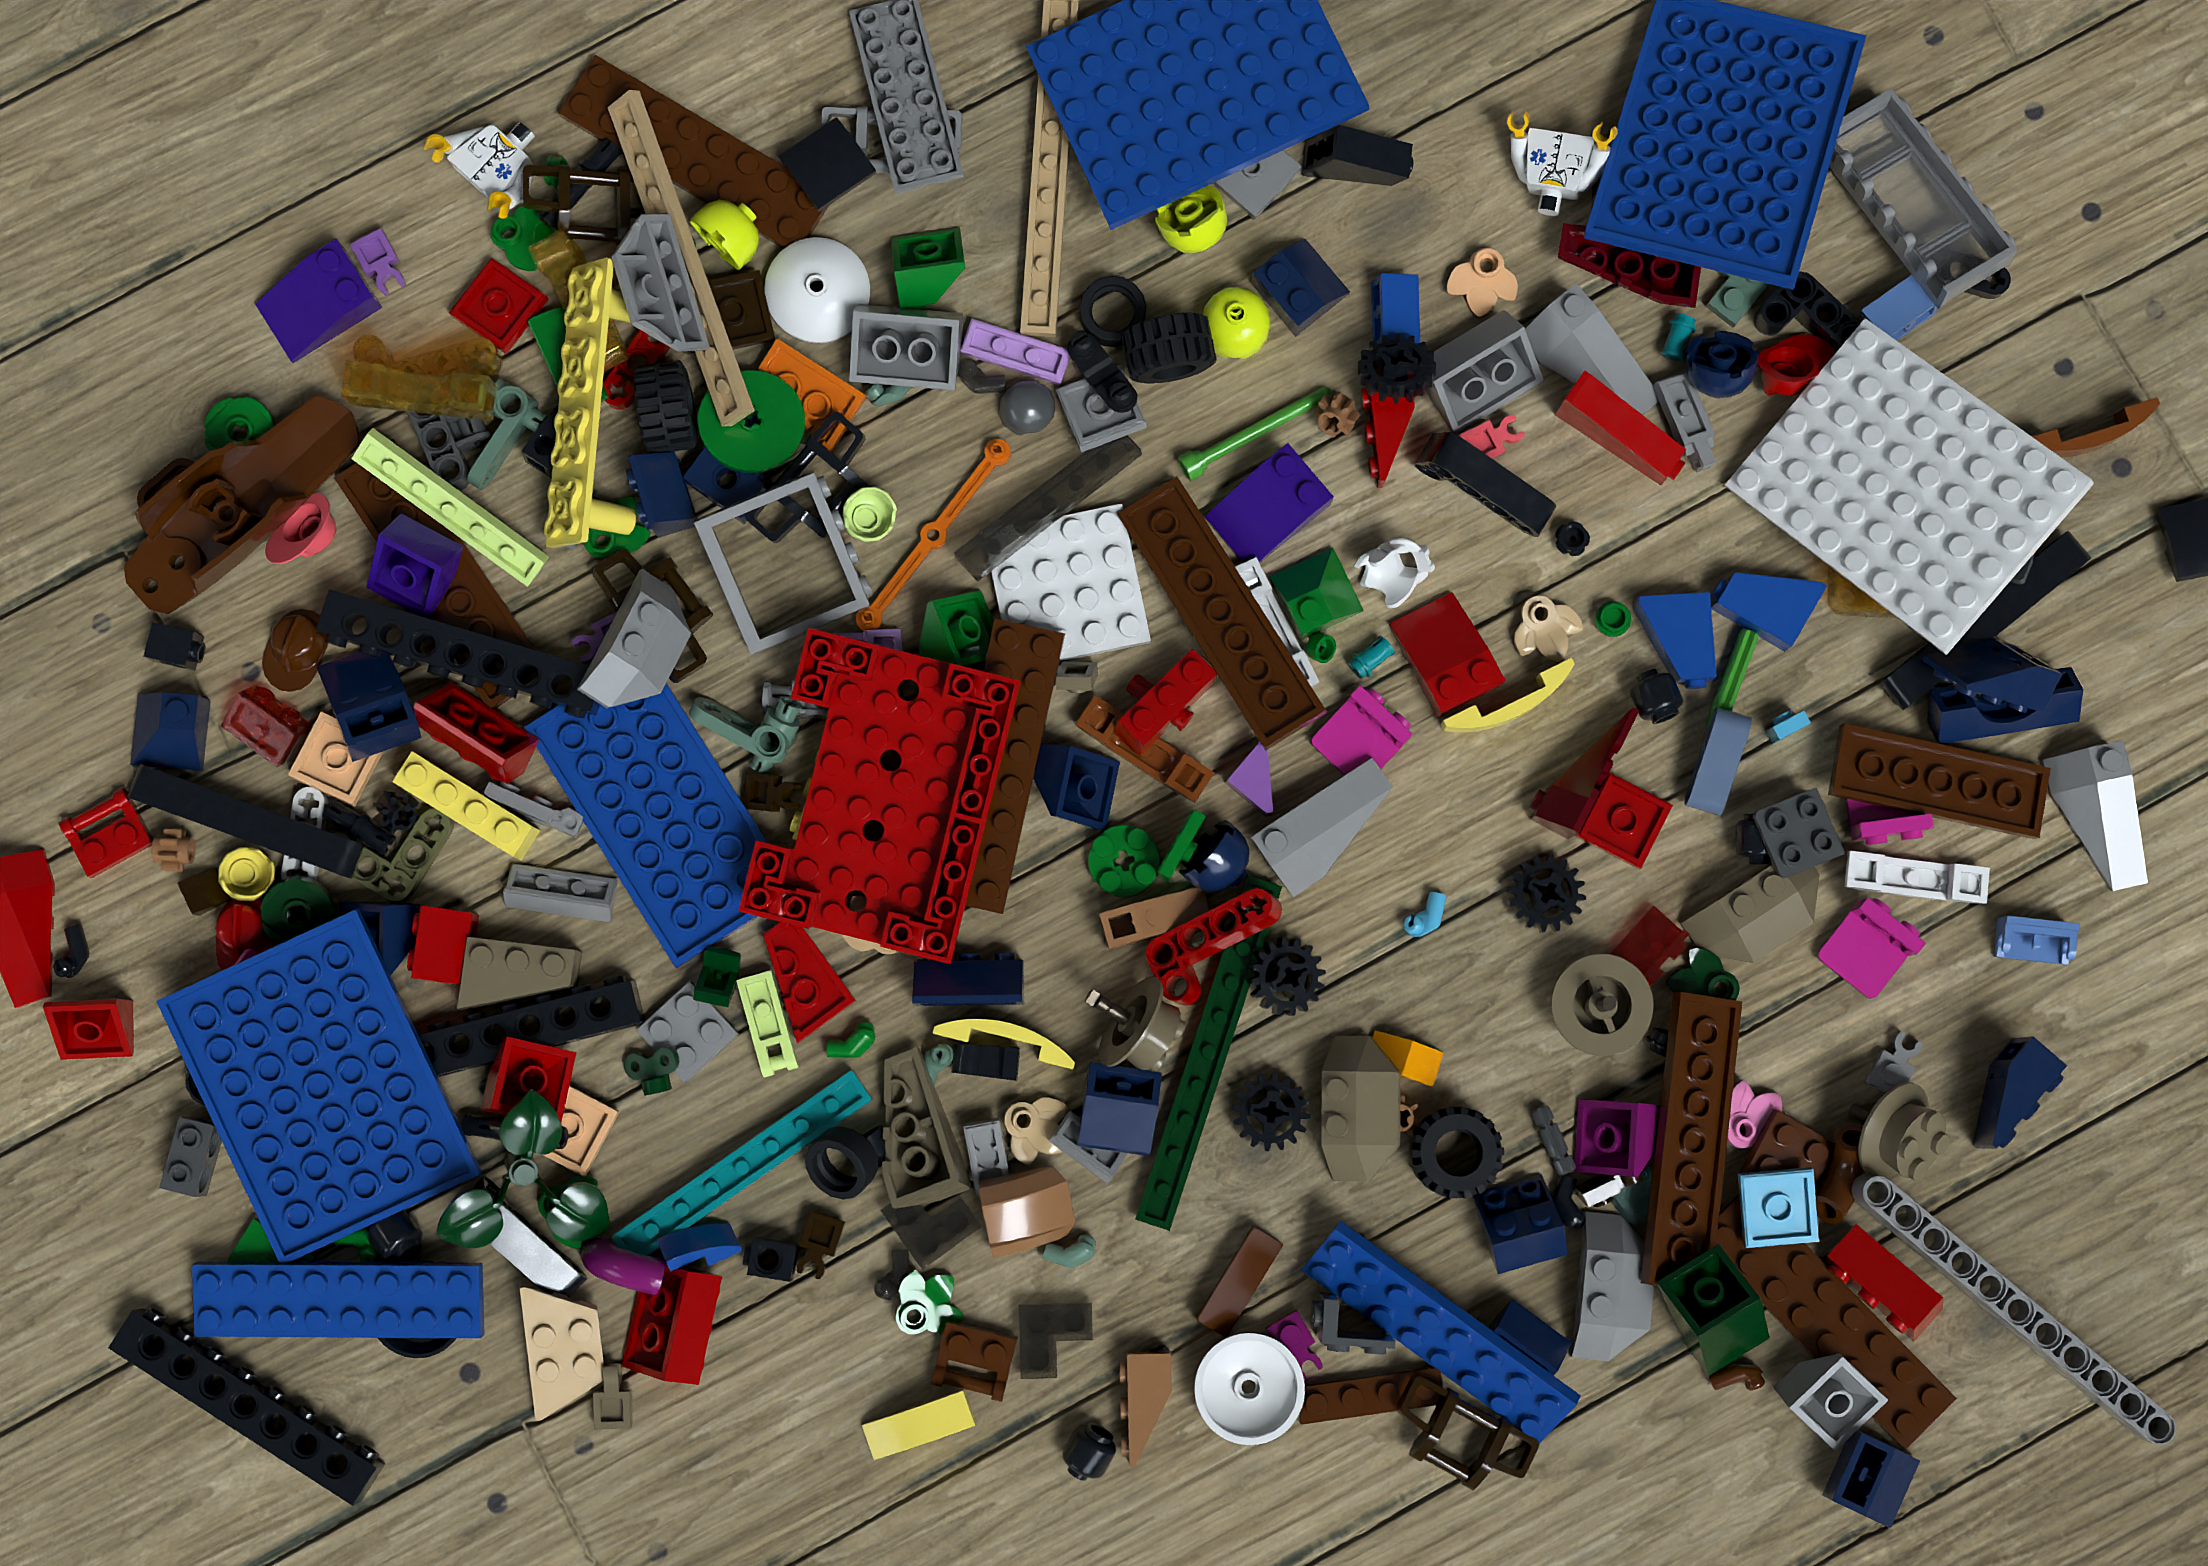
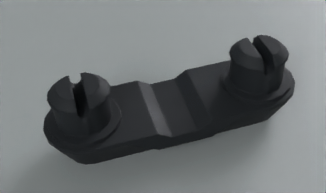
M1084 330L1074 332L1067 345V352L1086 381L1110 409L1118 413L1130 411L1137 403V392L1116 367L1095 337Z

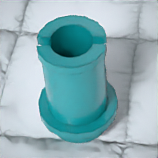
M1676 313L1674 319L1669 320L1671 328L1661 355L1671 360L1683 361V355L1690 335L1696 331V326L1694 325L1696 320L1694 318Z
M1379 636L1377 640L1361 653L1352 654V660L1348 662V665L1358 678L1372 676L1371 671L1388 657L1395 654V651L1383 636Z

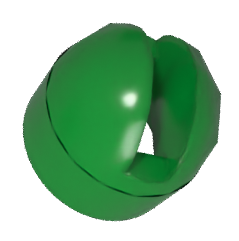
M1324 633L1310 635L1308 643H1305L1304 646L1307 656L1320 663L1330 661L1336 651L1335 639Z

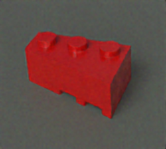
M1857 1224L1827 1255L1828 1263L1831 1265L1828 1270L1843 1284L1851 1283L1859 1291L1857 1295L1872 1309L1878 1308L1887 1317L1886 1320L1900 1333H1905L1913 1342L1943 1310V1297Z

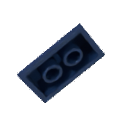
M1016 953L995 954V960H980V954H959V961H952L951 964L923 958V961H914L912 1004L916 1006L1025 1005L1024 961L1016 960Z

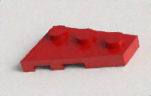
M780 922L763 934L782 991L786 1010L792 1023L796 1042L799 1044L855 1003L856 999L803 927Z

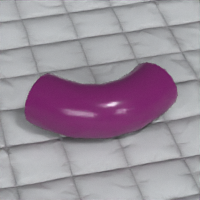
M605 1238L590 1240L585 1244L581 1253L584 1267L597 1278L627 1289L656 1295L660 1289L665 1269L664 1259L623 1249Z

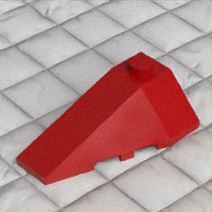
M43 849L0 857V974L15 1008L52 997L53 953L51 952V929H54L52 896H55V882L46 852Z

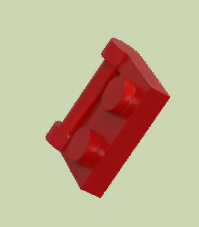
M124 787L114 791L113 796L74 818L68 816L58 822L61 831L69 840L89 878L103 873L152 846L153 838L133 799L127 798L128 791ZM120 808L125 815L124 818L85 839L80 832L81 829Z

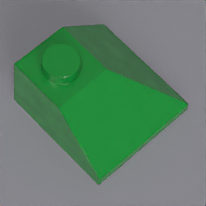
M960 227L891 237L894 274L900 309H920L930 304H936L965 269Z
M1333 547L1269 577L1299 641L1364 611Z
M982 591L932 600L927 603L919 645L921 656L972 669L985 665L994 621Z

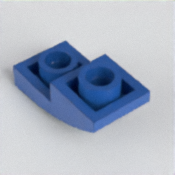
M708 1224L691 1227L656 1239L670 1272L688 1265L701 1257H705L708 1266L742 1251L730 1224Z

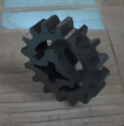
M1396 333L1395 339L1389 340L1386 335H1383L1382 343L1378 344L1377 342L1370 341L1369 350L1361 351V360L1358 361L1361 386H1367V394L1369 395L1378 392L1379 401L1383 402L1389 396L1393 398L1394 404H1398L1400 397H1405L1408 402H1412L1414 393L1424 396L1425 386H1433V376H1436L1434 352L1426 351V342L1414 344L1415 336L1411 335L1407 340H1402L1401 334Z
M1549 854L1546 857L1545 863H1542L1537 855L1532 858V867L1526 862L1519 865L1523 872L1522 875L1518 873L1511 874L1510 878L1516 882V886L1508 887L1506 892L1514 894L1515 899L1507 904L1508 907H1518L1519 911L1514 916L1516 920L1522 917L1527 918L1525 928L1530 929L1536 923L1538 924L1539 933H1544L1548 925H1551L1552 930L1557 932L1560 931V921L1569 926L1573 923L1570 914L1579 915L1582 913L1581 908L1576 903L1586 900L1585 895L1578 893V889L1584 886L1585 882L1575 881L1573 878L1579 871L1577 868L1570 871L1565 869L1567 865L1566 859H1562L1558 864H1554V856ZM1540 870L1550 871L1545 879L1538 880L1530 877L1531 874ZM1563 879L1568 885L1569 896L1563 892L1561 885ZM1550 886V894L1554 896V899L1543 902L1541 900L1542 893L1538 891V888L1543 889ZM1523 891L1529 894L1531 901L1529 909L1524 902ZM1549 908L1563 911L1555 917H1542Z
M1282 937L1277 938L1276 945L1273 942H1265V953L1261 951L1253 953L1258 960L1257 964H1248L1247 968L1254 971V977H1250L1246 981L1249 984L1256 985V989L1250 995L1253 998L1262 997L1263 999L1259 1006L1263 1009H1268L1272 1006V1014L1281 1015L1284 1010L1286 1015L1295 1016L1296 1008L1299 1011H1308L1306 1001L1318 1002L1319 998L1314 991L1315 989H1324L1325 987L1324 984L1318 982V976L1326 974V970L1317 969L1316 964L1322 960L1321 956H1310L1313 949L1311 945L1305 944L1300 948V939L1292 938L1289 944L1287 939ZM1283 953H1292L1299 958V960L1291 962L1288 956H1284ZM1284 970L1291 971L1290 975L1286 977L1288 983L1281 982L1282 979L1286 976V972ZM1282 991L1284 997H1288L1289 1000H1279L1272 994Z
M1272 1073L1270 1081H1266L1264 1076L1259 1074L1257 1075L1258 1084L1254 1085L1249 1080L1244 1082L1248 1089L1246 1094L1236 1092L1235 1095L1242 1101L1240 1105L1232 1106L1231 1110L1240 1112V1117L1232 1122L1233 1125H1243L1244 1129L1239 1134L1241 1138L1248 1135L1252 1136L1250 1146L1255 1147L1261 1141L1264 1142V1151H1269L1272 1143H1276L1279 1150H1284V1140L1288 1139L1291 1143L1295 1144L1297 1142L1294 1135L1295 1131L1305 1133L1307 1130L1300 1122L1301 1119L1310 1118V1114L1302 1112V1107L1307 1105L1309 1100H1299L1297 1095L1300 1094L1303 1088L1298 1086L1292 1090L1289 1087L1291 1083L1290 1077H1287L1281 1083L1278 1082L1277 1073ZM1266 1088L1264 1099L1257 1104L1248 1103L1257 1091ZM1280 1090L1288 1094L1294 1104V1108L1286 1107L1279 1099ZM1269 1101H1272L1276 1109H1279L1281 1112H1287L1288 1115L1274 1117L1273 1122L1269 1123L1267 1122V1116L1261 1115L1260 1112H1254V1109L1268 1107ZM1247 1116L1256 1117L1261 1123L1262 1135L1250 1126ZM1284 1120L1293 1121L1286 1132L1275 1136L1276 1127Z

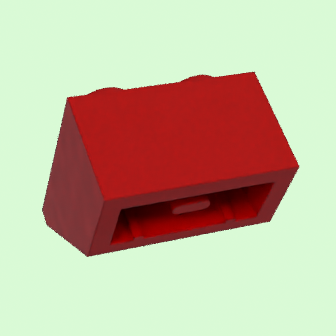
M421 905L420 913L415 914L412 926L413 934L417 935L415 949L410 950L407 960V969L412 971L411 978L428 982L460 985L467 937L476 938L479 915Z

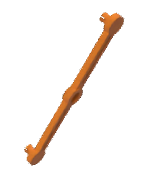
M993 439L987 443L984 452L985 458L938 519L923 526L920 532L921 541L871 606L862 608L857 612L856 624L861 631L878 630L881 627L882 614L931 550L940 549L945 545L947 541L946 531L995 467L1005 465L1009 461L1011 449L1006 441ZM930 531H937L939 538L935 541L929 540L928 533Z

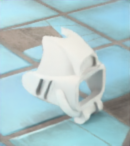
M1392 538L1382 543L1377 548L1364 553L1354 565L1355 568L1365 565L1360 585L1374 588L1385 594V604L1388 608H1396L1410 596L1416 585L1426 579L1428 573L1433 572L1435 569L1434 562L1428 556L1430 554L1426 545L1419 546L1407 538ZM1411 552L1415 558L1417 568L1404 566L1399 553Z

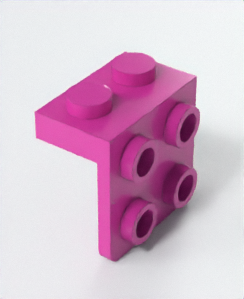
M1360 685L1350 695L1346 703L1313 736L1311 743L1318 752L1345 776L1371 758L1382 769L1413 734L1408 730L1411 727L1410 723L1401 714L1395 711L1392 715L1382 706L1385 701L1374 689L1369 687L1365 690Z
M1845 799L1852 841L1865 840L1866 846L1887 843L1888 836L1901 835V841L1923 838L1924 831L1934 828L1932 814L1919 815Z
M1869 898L1858 900L1817 953L1819 961L1869 999L1877 997L1907 957L1917 955L1926 944L1918 937L1921 933L1917 928L1907 921L1903 920L1901 923L1890 915L1892 911L1890 907L1877 898H1873V900Z

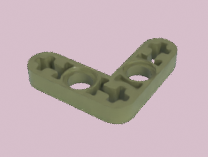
M435 808L425 811L414 825L392 862L364 846L352 878L393 902L409 900L451 836L454 829L453 820ZM441 816L440 823L444 826L442 832L435 830L429 839L436 842L432 848L427 842L419 840L417 837L420 833L427 837L432 829L428 824L431 818L437 820ZM332 832L335 835L354 841L347 835H344L339 832ZM420 845L426 851V858L422 864L413 866L409 863L407 854L412 847ZM371 857L375 860L377 869L372 876L364 878L358 871V865L362 859ZM387 866L388 868H390V870L385 873V869ZM384 873L394 880H399L403 877L402 885L406 887L403 893L395 892L392 895L393 887L380 879ZM380 880L379 887H377L375 883Z

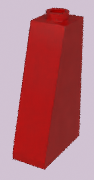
M1585 370L1555 414V416L1659 485H1662L1667 477L1674 480L1685 465V462L1680 459L1686 451L1683 446Z

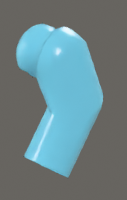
M1429 892L1426 909L1407 916L1403 922L1404 930L1412 937H1422L1437 929L1441 924L1447 895Z

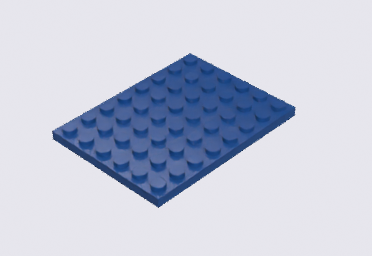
M1123 0L1026 46L1110 230L1370 110L1368 101L1318 0Z
M1656 0L1617 125L1618 134L1611 145L1584 238L1794 290L1867 35L1716 0Z
M359 908L156 1001L280 1264L289 1263L483 1173Z

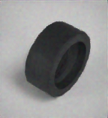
M1108 276L1099 278L1088 286L1081 297L1079 311L1084 331L1095 337L1102 346H1122V334L1146 318V303L1143 293L1136 284L1124 277ZM1112 291L1127 296L1134 309L1133 319L1130 324L1124 329L1115 332L1106 331L1099 327L1092 315L1093 304L1097 298L1104 293Z
M843 1126L832 1127L822 1133L810 1145L805 1156L806 1170L812 1182L819 1190L830 1197L842 1200L851 1199L860 1194L872 1182L878 1171V1157L870 1142L854 1129ZM827 1148L836 1149L845 1154L853 1162L857 1171V1177L845 1176L837 1171L830 1163L827 1156Z

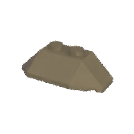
M1771 863L1681 922L1680 925L1696 948L1708 950L1718 957L1754 963L1814 923L1820 874L1815 867H1812L1790 877L1781 878L1777 875Z
M1334 1036L1322 1069L1321 1145L1333 1181L1370 1182L1376 1175L1375 1173L1400 1146V1071L1376 1045L1371 1036Z

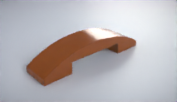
M2158 397L2125 407L2113 415L2116 425L2061 442L2057 429L2032 437L2061 458L2089 453L2113 443L2136 428L2155 411L2160 402Z
M1094 695L1075 725L1142 772L1196 803L1215 772L1187 754H1182L1159 738L1139 757L1114 733L1117 721L1124 713Z

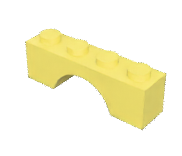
M414 752L410 753L392 781L502 851L521 861L541 831Z

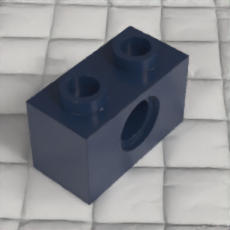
M706 448L702 450L683 476L687 485L720 508L765 491L766 484L763 483L766 477L760 472L745 473L730 469L715 460ZM734 474L737 476V482L732 488L723 489L719 486L720 480L724 475ZM747 513L739 515L735 519L745 524L747 522Z

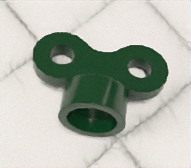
M669 1046L657 1049L652 1057L635 1052L626 1057L624 1070L629 1078L633 1080L642 1079L641 1084L644 1096L661 1093L672 1089L668 1074L676 1071L680 1063L679 1056L675 1049ZM664 1056H667L669 1059L668 1065L664 1063ZM635 1061L639 1063V1071L634 1067Z

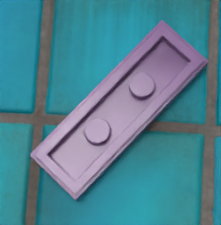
M972 318L960 350L962 355L1059 386L1062 384L1070 360L1066 348Z

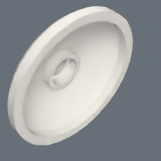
M812 237L790 244L775 257L765 279V296L773 320L788 335L808 343H828L849 334L852 331L853 310L858 304L868 305L870 300L868 274L859 257L847 246L828 238ZM813 281H821L824 285L823 289L819 292L812 291L810 284Z
M1240 1333L1219 1341L1206 1353L1196 1373L1194 1392L1197 1407L1203 1420L1216 1434L1237 1444L1258 1445L1278 1438L1293 1425L1302 1409L1305 1384L1300 1365L1293 1354L1282 1343L1263 1334ZM1252 1380L1255 1383V1390L1252 1393L1242 1391L1241 1386L1244 1381Z

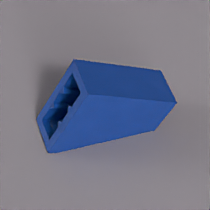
M1735 572L1727 580L1721 578L1711 594V597L1716 599L1711 609L1739 626L1756 632L1760 638L1785 652L1793 646L1827 585L1817 581Z
M1710 592L1638 596L1633 601V609L1666 670L1673 675L1676 684H1685V689L1706 688L1707 682H1711L1717 677Z

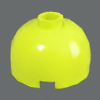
M1210 185L1158 208L1159 215L1155 217V222L1165 241L1172 248L1183 253H1198L1209 249L1222 238L1227 226V212L1222 195L1215 187Z
M726 200L710 202L699 209L690 219V224L708 246L712 245L719 251L718 256L736 270H740L746 265L757 251L759 232L753 223L757 217L744 203L737 207Z
M1242 287L1225 288L1214 294L1204 306L1202 315L1208 317L1215 353L1218 356L1224 358H1248L1257 353L1267 341L1271 326L1269 310L1262 298L1252 290Z

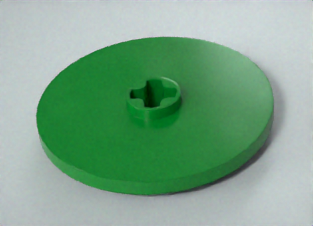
M740 371L755 410L746 416L745 419H750L752 415H756L760 425L753 424L751 428H747L746 420L743 418L733 426L722 427L708 390L698 412L699 434L709 454L722 465L745 473L768 471L786 462L798 449L805 431L804 409L801 400L793 388L779 377L762 371Z

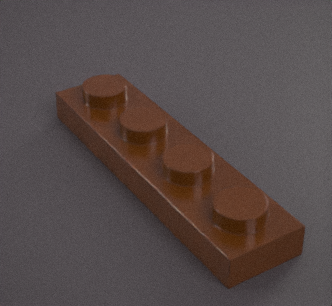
M1430 1367L1305 1385L1304 1402L1299 1413L1300 1424L1397 1411V1404L1411 1376H1421L1443 1388L1441 1371ZM1420 1385L1411 1400L1409 1409L1436 1406L1441 1396Z

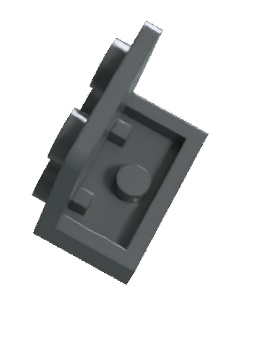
M1817 787L1758 810L1753 815L1754 822L1774 869L1781 878L1790 877L1845 854Z
M1319 1292L1318 1301L1312 1300L1311 1322L1316 1327L1317 1338L1321 1344L1327 1346V1350L1349 1352L1350 1346H1358L1364 1349V1353L1384 1355L1386 1354V1348L1395 1349V1340L1387 1333L1338 1330L1339 1299L1335 1294Z

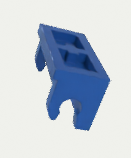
M1381 273L1371 282L1373 341L1378 344L1382 343L1383 335H1386L1389 340H1394L1396 333H1400L1402 340H1407L1412 335L1415 336L1414 344L1421 343L1418 274Z

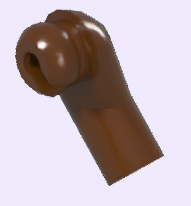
M1732 1364L1721 1368L1709 1376L1714 1390L1741 1381H1745V1386L1750 1391L1761 1388L1765 1384V1380L1761 1375L1763 1371L1757 1365Z

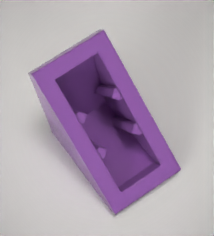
M1259 742L1228 778L1226 784L1262 815L1272 816L1273 802L1268 750L1265 751Z

